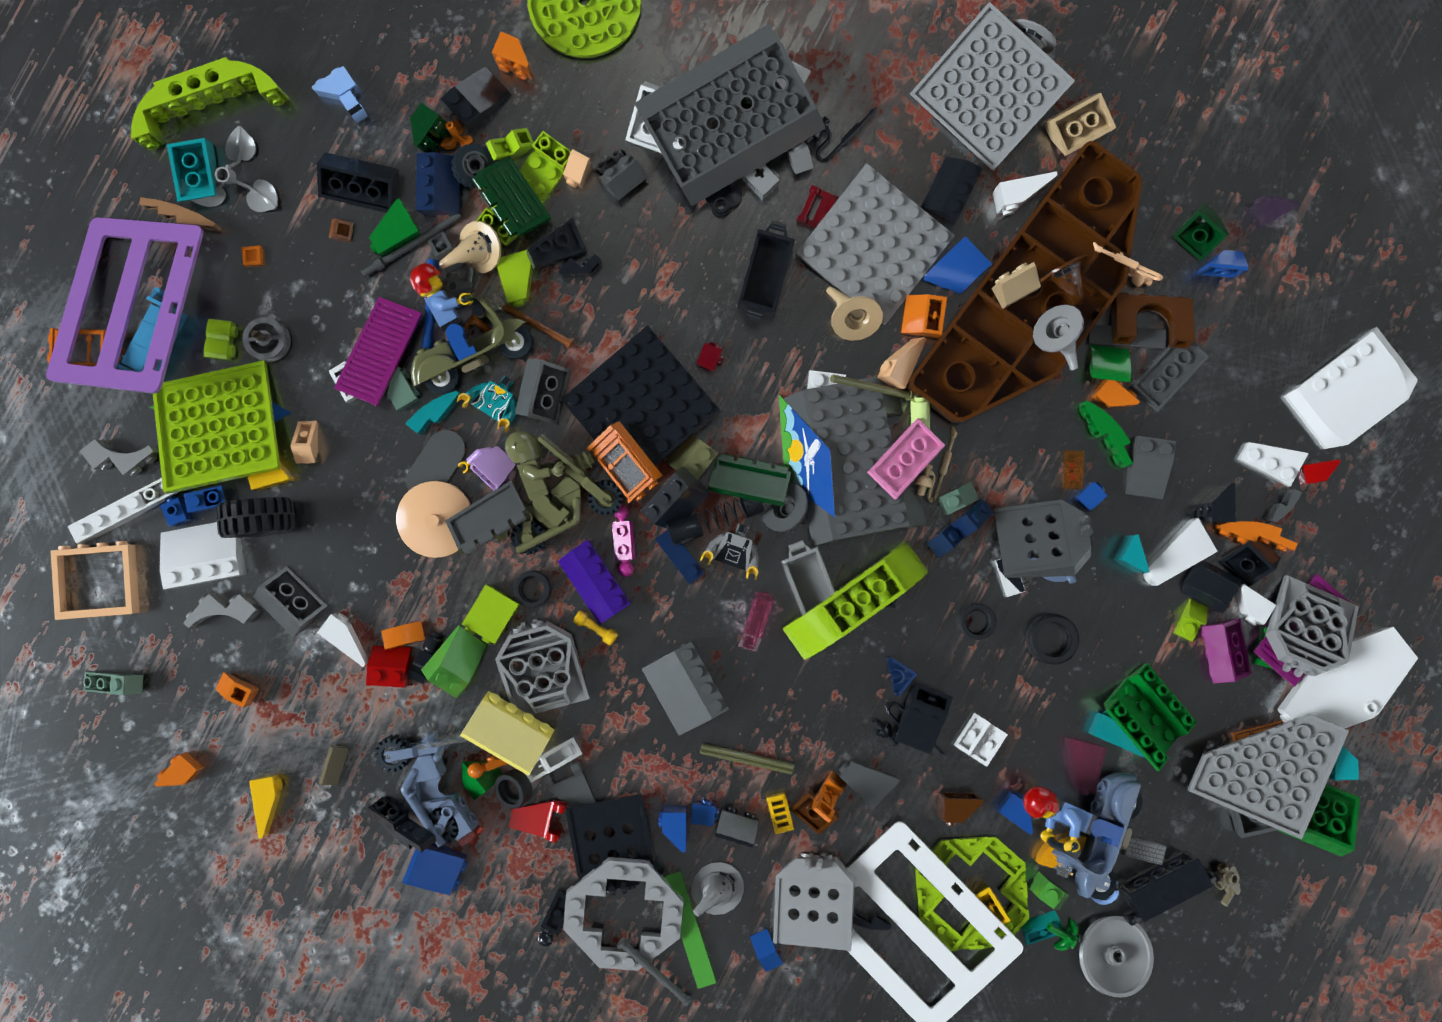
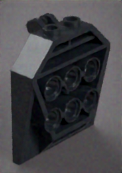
M642 794L565 808L577 877L580 879L593 869L598 868L608 857H611L609 855L610 850L618 851L619 856L617 858L648 860L651 864L654 863L655 856ZM631 823L634 827V830L630 832L626 831L624 829V824ZM612 827L615 833L608 835L605 833V828ZM586 831H594L596 837L593 839L588 838ZM635 846L638 849V853L630 854L628 848ZM596 853L599 855L600 860L594 862L591 860L590 855ZM607 879L606 894L615 896L617 889L620 888L622 893L626 894L628 890L636 888V885H639L641 881Z

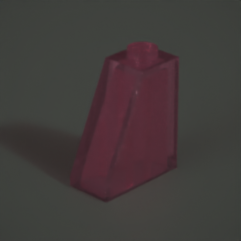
M764 592L755 593L738 647L754 652L757 651L764 634L774 597H770L769 594Z
M1064 736L1071 785L1077 789V793L1089 795L1090 792L1096 794L1107 748Z

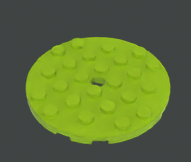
M527 0L531 21L542 40L554 50L576 58L598 57L617 49L632 34L641 11V0H590L587 6L580 4V0Z

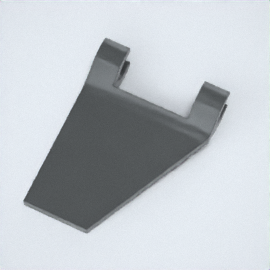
M578 760L570 765L574 775L555 783L551 773L544 775L542 778L547 790L561 801L567 802L569 807L596 802Z

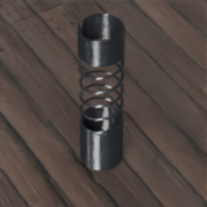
M733 498V509L725 501L723 504L724 513L718 505H715V517L706 508V521L697 512L667 524V529L676 547L704 536L701 523L697 517L698 514L705 523L709 533H711L707 510L720 530L716 507L721 511L727 525L730 526L725 503L730 507L739 523L734 500L741 506L746 519L757 516L762 512L764 513L763 502L740 498L739 501L737 498Z

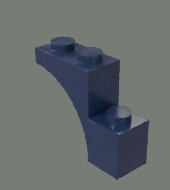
M981 498L950 525L937 533L927 542V545L940 558L955 548L968 535L979 529L994 512L989 504Z

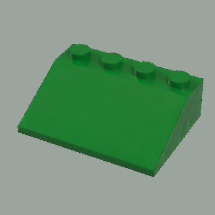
M1326 784L1301 841L1341 857L1354 851L1360 797ZM1277 830V831H1279V832H1281V833H1284V834H1286V835H1289V836H1291V837H1294V838H1296V839H1299V838H1297V837H1295V836H1292V835H1290V834H1288V833H1285V832H1283V831H1281V830Z

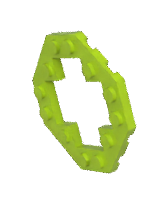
M982 836L940 839L931 849L945 865L957 854L969 866H972L984 852L1011 876L999 889V892L1013 903L1006 911L1010 922L1004 925L1015 935L1029 919L1025 862L997 837ZM915 868L918 917L950 951L993 947L971 923L960 934L933 911L942 901L944 895ZM1000 927L995 930L1001 938L1006 935Z

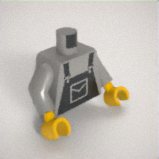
M742 524L737 525L735 534L727 532L713 539L700 558V561L704 557L708 558L709 562L707 565L712 560H716L747 571V579L749 574H754L755 580L758 577L759 556L757 547L752 543L753 540L745 538L749 527Z

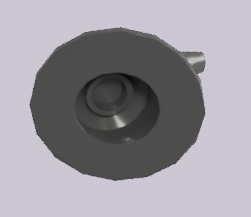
M789 483L783 507L763 503L765 510L764 513L762 512L763 521L767 527L775 532L789 531L798 524L808 525L806 516L808 508L807 494L802 487L795 483Z

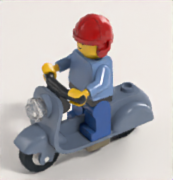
M1118 772L1104 777L1097 785L1090 813L1058 800L1054 792L1042 786L1030 788L1024 795L1023 805L1026 812L1036 819L1046 818L1045 827L1047 829L1041 833V838L1050 847L1054 848L1052 854L1057 858L1056 861L1058 862L1057 866H1054V869L1057 870L1056 874L1068 878L1069 875L1073 876L1072 870L1076 869L1075 888L1078 894L1085 898L1092 897L1103 900L1111 896L1116 888L1117 879L1113 867L1120 849L1126 850L1132 835V829L1127 828L1129 821L1140 813L1143 804L1142 795L1139 792L1141 783L1136 781L1137 776L1134 774ZM1056 822L1070 828V841L1065 843L1056 841V837L1052 834V829H1055ZM1080 832L1094 838L1089 856L1083 862L1077 859L1081 855L1080 844L1077 841Z

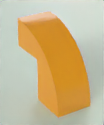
M1069 832L1055 836L1056 841L1060 843L1071 840ZM1080 833L1077 841L1080 844L1081 852H1083L1087 837ZM1044 843L1036 854L1035 861L1040 865L1058 870L1059 862L1056 861L1057 858L1052 854L1054 848L1050 847L1048 843Z

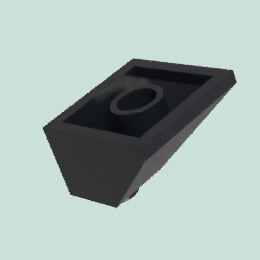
M1248 540L1221 558L1219 562L1232 575L1240 578L1241 584L1249 587L1276 570L1281 557L1267 544Z

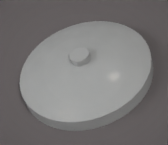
M1105 916L1093 922L1085 931L1079 949L1080 965L1085 978L1092 987L1102 994L1120 998L1131 996L1140 991L1151 976L1154 963L1151 941L1139 924L1136 923L1131 926L1122 916Z

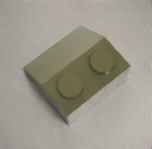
M693 435L667 458L665 463L676 471L684 466L699 481L716 459L718 453Z

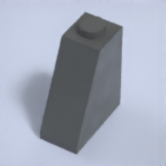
M853 760L849 763L847 761L843 763L838 773L839 777L872 809L900 782L892 774Z

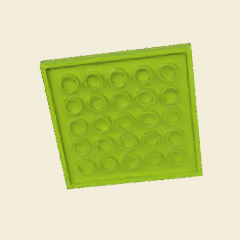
M264 360L163 382L161 390L153 394L162 485L165 494L281 469L267 363Z

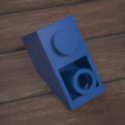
M223 486L184 494L187 513L197 514L215 510L219 503L226 502Z

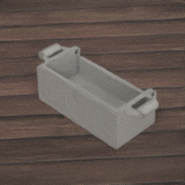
M801 540L788 545L789 558L781 560V564L800 612L804 615L836 591L819 548L814 547L810 549ZM802 548H806L807 550L794 556H792L791 554L792 552H795Z

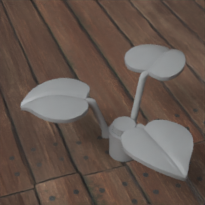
M238 126L230 134L225 146L227 158L237 161L216 169L217 196L192 201L206 207L219 206L226 199V192L222 188L224 183H236L251 190L247 194L246 200L252 210L257 212L274 210L278 206V195L271 183L258 179L254 182L253 187L236 180V173L231 169L240 164L241 160H251L256 153L254 139L243 127Z

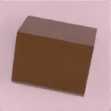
M808 786L789 810L817 834H820L835 822L840 815L834 808L835 813L832 820L828 823L812 809L817 793Z

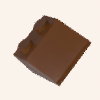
M938 792V816L949 826H957L958 823H964L983 804V799L977 793Z

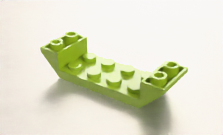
M542 131L532 145L533 152L519 171L541 203L544 204L564 177L563 174L571 151ZM491 207L490 210L485 208L476 221H483L490 225L497 233L501 243L507 246L518 237L517 235L509 236L503 227L505 222L500 223L492 211L494 207Z

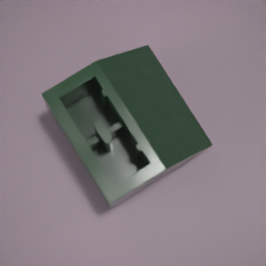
M422 102L410 117L414 145L424 153L436 152L442 139L446 138L449 134L446 128L447 121Z

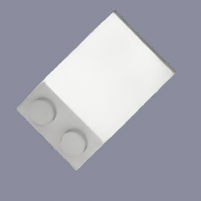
M1057 171L1000 182L993 191L997 215L1009 216L1014 214V211L1018 210L1049 186L1057 176Z

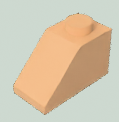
M572 149L563 174L568 185L574 188L577 186L583 188L593 170L590 158Z
M298 421L291 442V450L296 464L315 463L318 454L317 421Z

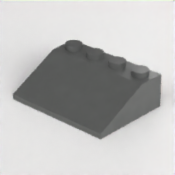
M692 640L642 668L643 673L679 736L729 710L728 704Z

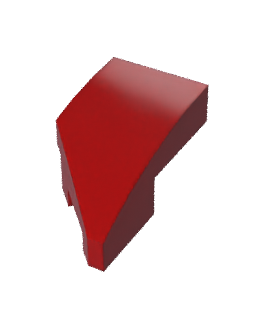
M1341 460L1303 465L1306 484L1327 481L1341 463Z

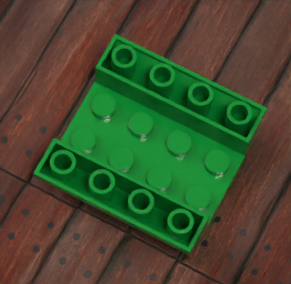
M1148 663L1125 678L1104 702L1106 712L1156 771H1160L1168 761L1169 757L1165 753L1176 739L1189 734L1197 724L1196 719Z

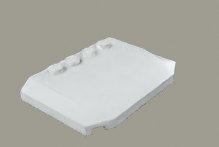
M1377 327L1358 339L1359 341L1302 384L1297 385L1284 395V398L1324 449L1349 445L1407 401L1418 381Z

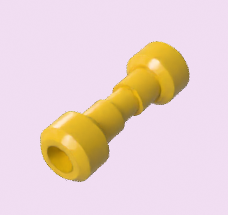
M579 610L573 619V622L579 627L585 626L589 630L591 629L596 632L597 635L603 638V642L609 646L614 643L618 636V633L613 629L607 630L603 626L596 624L595 621L589 618L588 613L583 610Z

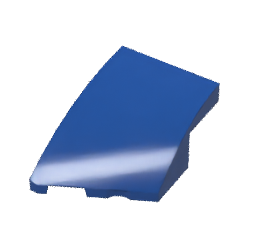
M965 236L922 280L961 294L992 263Z

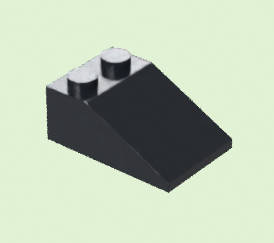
M483 67L453 86L441 98V101L471 133L512 94L486 67Z

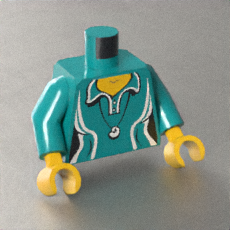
M506 376L503 377L499 385L490 380L458 396L457 402L459 400L465 401L462 405L463 408L467 407L469 401H471V405L498 421L497 429L505 426V432L509 431V425L516 417L515 408L517 401L515 396L508 392L514 381Z

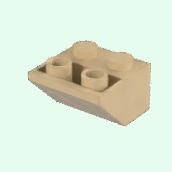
M1026 262L1018 266L1012 274L1010 272L1003 274L995 281L996 285L992 288V291L1002 309L1037 291L1041 285L1035 263L1033 262L1028 265Z

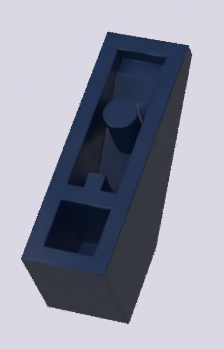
M668 529L655 539L689 585L705 573L683 544L674 546Z

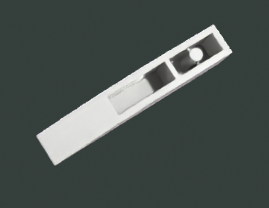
M162 478L69 525L68 528L76 543L87 544L137 518L178 492L165 494L163 492Z

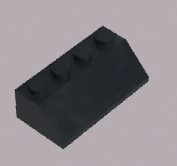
M325 152L317 162L318 197L388 212L396 201L399 188V169Z

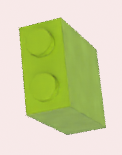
M486 584L462 625L472 635L477 633L482 636L481 640L489 645L492 643L497 644L521 603L490 584Z

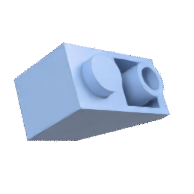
M344 66L335 68L330 75L318 79L315 85L312 86V89L318 96L340 100L339 97L349 90L354 95L360 92V89Z

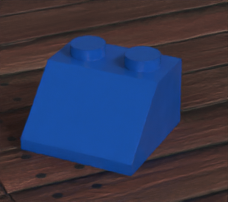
M664 806L663 811L659 812L658 825L662 827V833L681 852H686L687 806Z

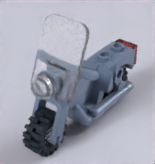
M427 722L418 728L419 733L417 736L422 738L420 742L410 743L408 740L403 741L405 737L401 736L399 738L397 734L394 736L390 735L381 740L376 745L378 747L374 750V752H377L374 758H378L376 764L381 763L382 765L379 768H386V772L390 770L391 773L398 772L407 766L413 757L418 756L401 787V793L423 824V828L435 835L436 841L434 844L439 848L445 843L446 845L449 844L453 839H456L461 846L467 843L472 845L480 839L478 836L483 832V829L480 827L475 814L466 805L465 799L460 796L458 791L441 793L439 790V781L447 771L442 755L448 747L455 749L458 747V743L468 741L460 736L462 731L438 735L439 731L434 729L435 725H429Z

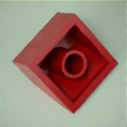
M373 645L367 664L366 685L402 688L410 686V678L406 676L411 669L412 647H397L385 650L384 646Z

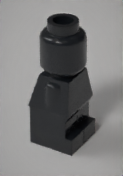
M433 631L431 635H427L422 646L424 650L418 652L406 677L422 684L427 683L428 680L421 669L443 643L441 640L442 635Z

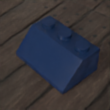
M436 152L417 153L416 211L424 216L460 214L461 183L453 176L451 162L454 157L452 155Z

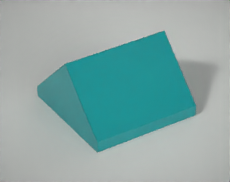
M1139 534L1123 536L1111 560L1134 573L1150 572Z

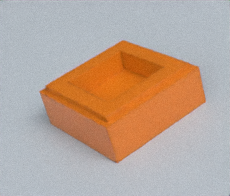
M261 245L241 247L244 267L264 265Z

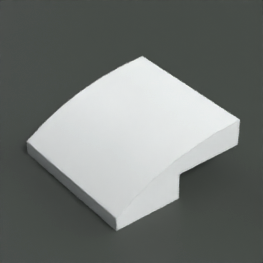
M974 713L954 743V746L988 767L1008 734Z

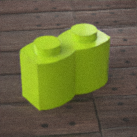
M208 319L204 357L227 361L232 360V357L236 354L234 339L238 336L236 323Z

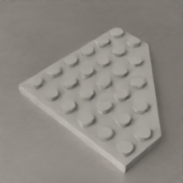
M1311 714L1301 716L1203 753L1187 790L1302 840L1349 730Z

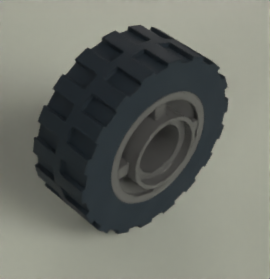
M470 143L469 145H464L454 154L451 169L454 173L453 176L459 183L474 189L476 186L472 179L476 177L477 172L494 164L495 161L485 146ZM470 162H474L477 165V170H473L470 167Z

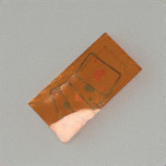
M1065 450L1063 454L1062 489L1082 490L1084 451Z

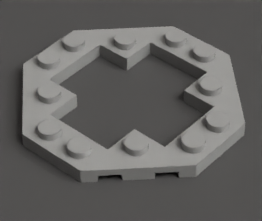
M608 857L598 868L590 871L575 886L572 885L567 889L563 930L599 968L638 971L643 966L626 951L617 947L601 946L603 929L583 927L586 895L605 897L607 879L646 882L644 900L664 901L661 933L641 932L640 949H636L649 962L680 939L683 898L671 888V885L661 874H658L648 860Z

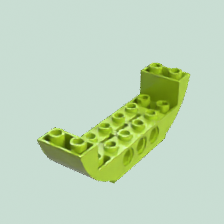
M224 57L153 82L154 87L145 94L134 113L131 124V139L146 150L158 149L160 145L165 144L158 122L164 123L172 117L184 116L189 111L204 109L206 105L221 103L223 99L238 97L246 91L259 90L260 95L271 106H280L290 99L271 77L261 69L251 64L231 61Z
M905 540L891 550V553L782 629L802 658L806 660L840 638H843L920 581L928 573V570Z

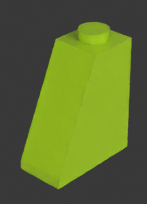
M527 250L500 257L497 265L507 303L514 308L525 305L524 302L529 301L533 267L526 253Z

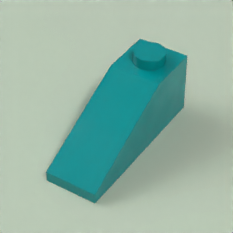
M1106 711L1103 714L1096 712L1088 731L1089 734L1145 758Z

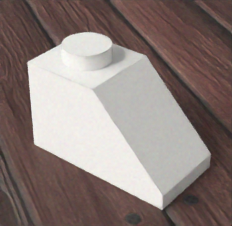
M1241 584L1236 592L1240 613L1252 625H1264L1277 606L1244 584Z

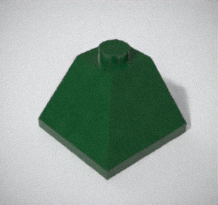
M1204 202L1172 237L1202 261L1229 233L1220 216Z

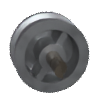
M268 317L254 319L246 326L243 332V345L246 351L251 356L265 362L280 360L287 354L290 348L291 338L287 328L274 319Z

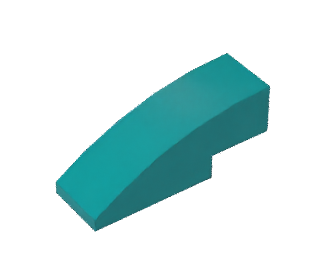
M454 391L432 400L418 410L406 422V425L419 435L423 434L432 421L439 425L457 403L460 393Z

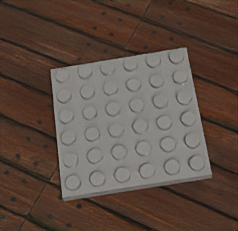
M989 2L912 90L910 95L994 171L1069 89L1075 80Z
M866 163L795 255L849 297L865 296L874 299L880 305L883 312L881 324L884 326L955 235Z

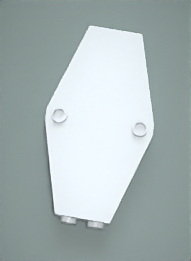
M1385 627L1355 638L1352 641L1348 663L1317 676L1305 674L1297 685L1291 689L1277 709L1281 714L1280 718L1285 723L1311 714L1344 729L1372 719L1384 708L1418 657L1394 627Z

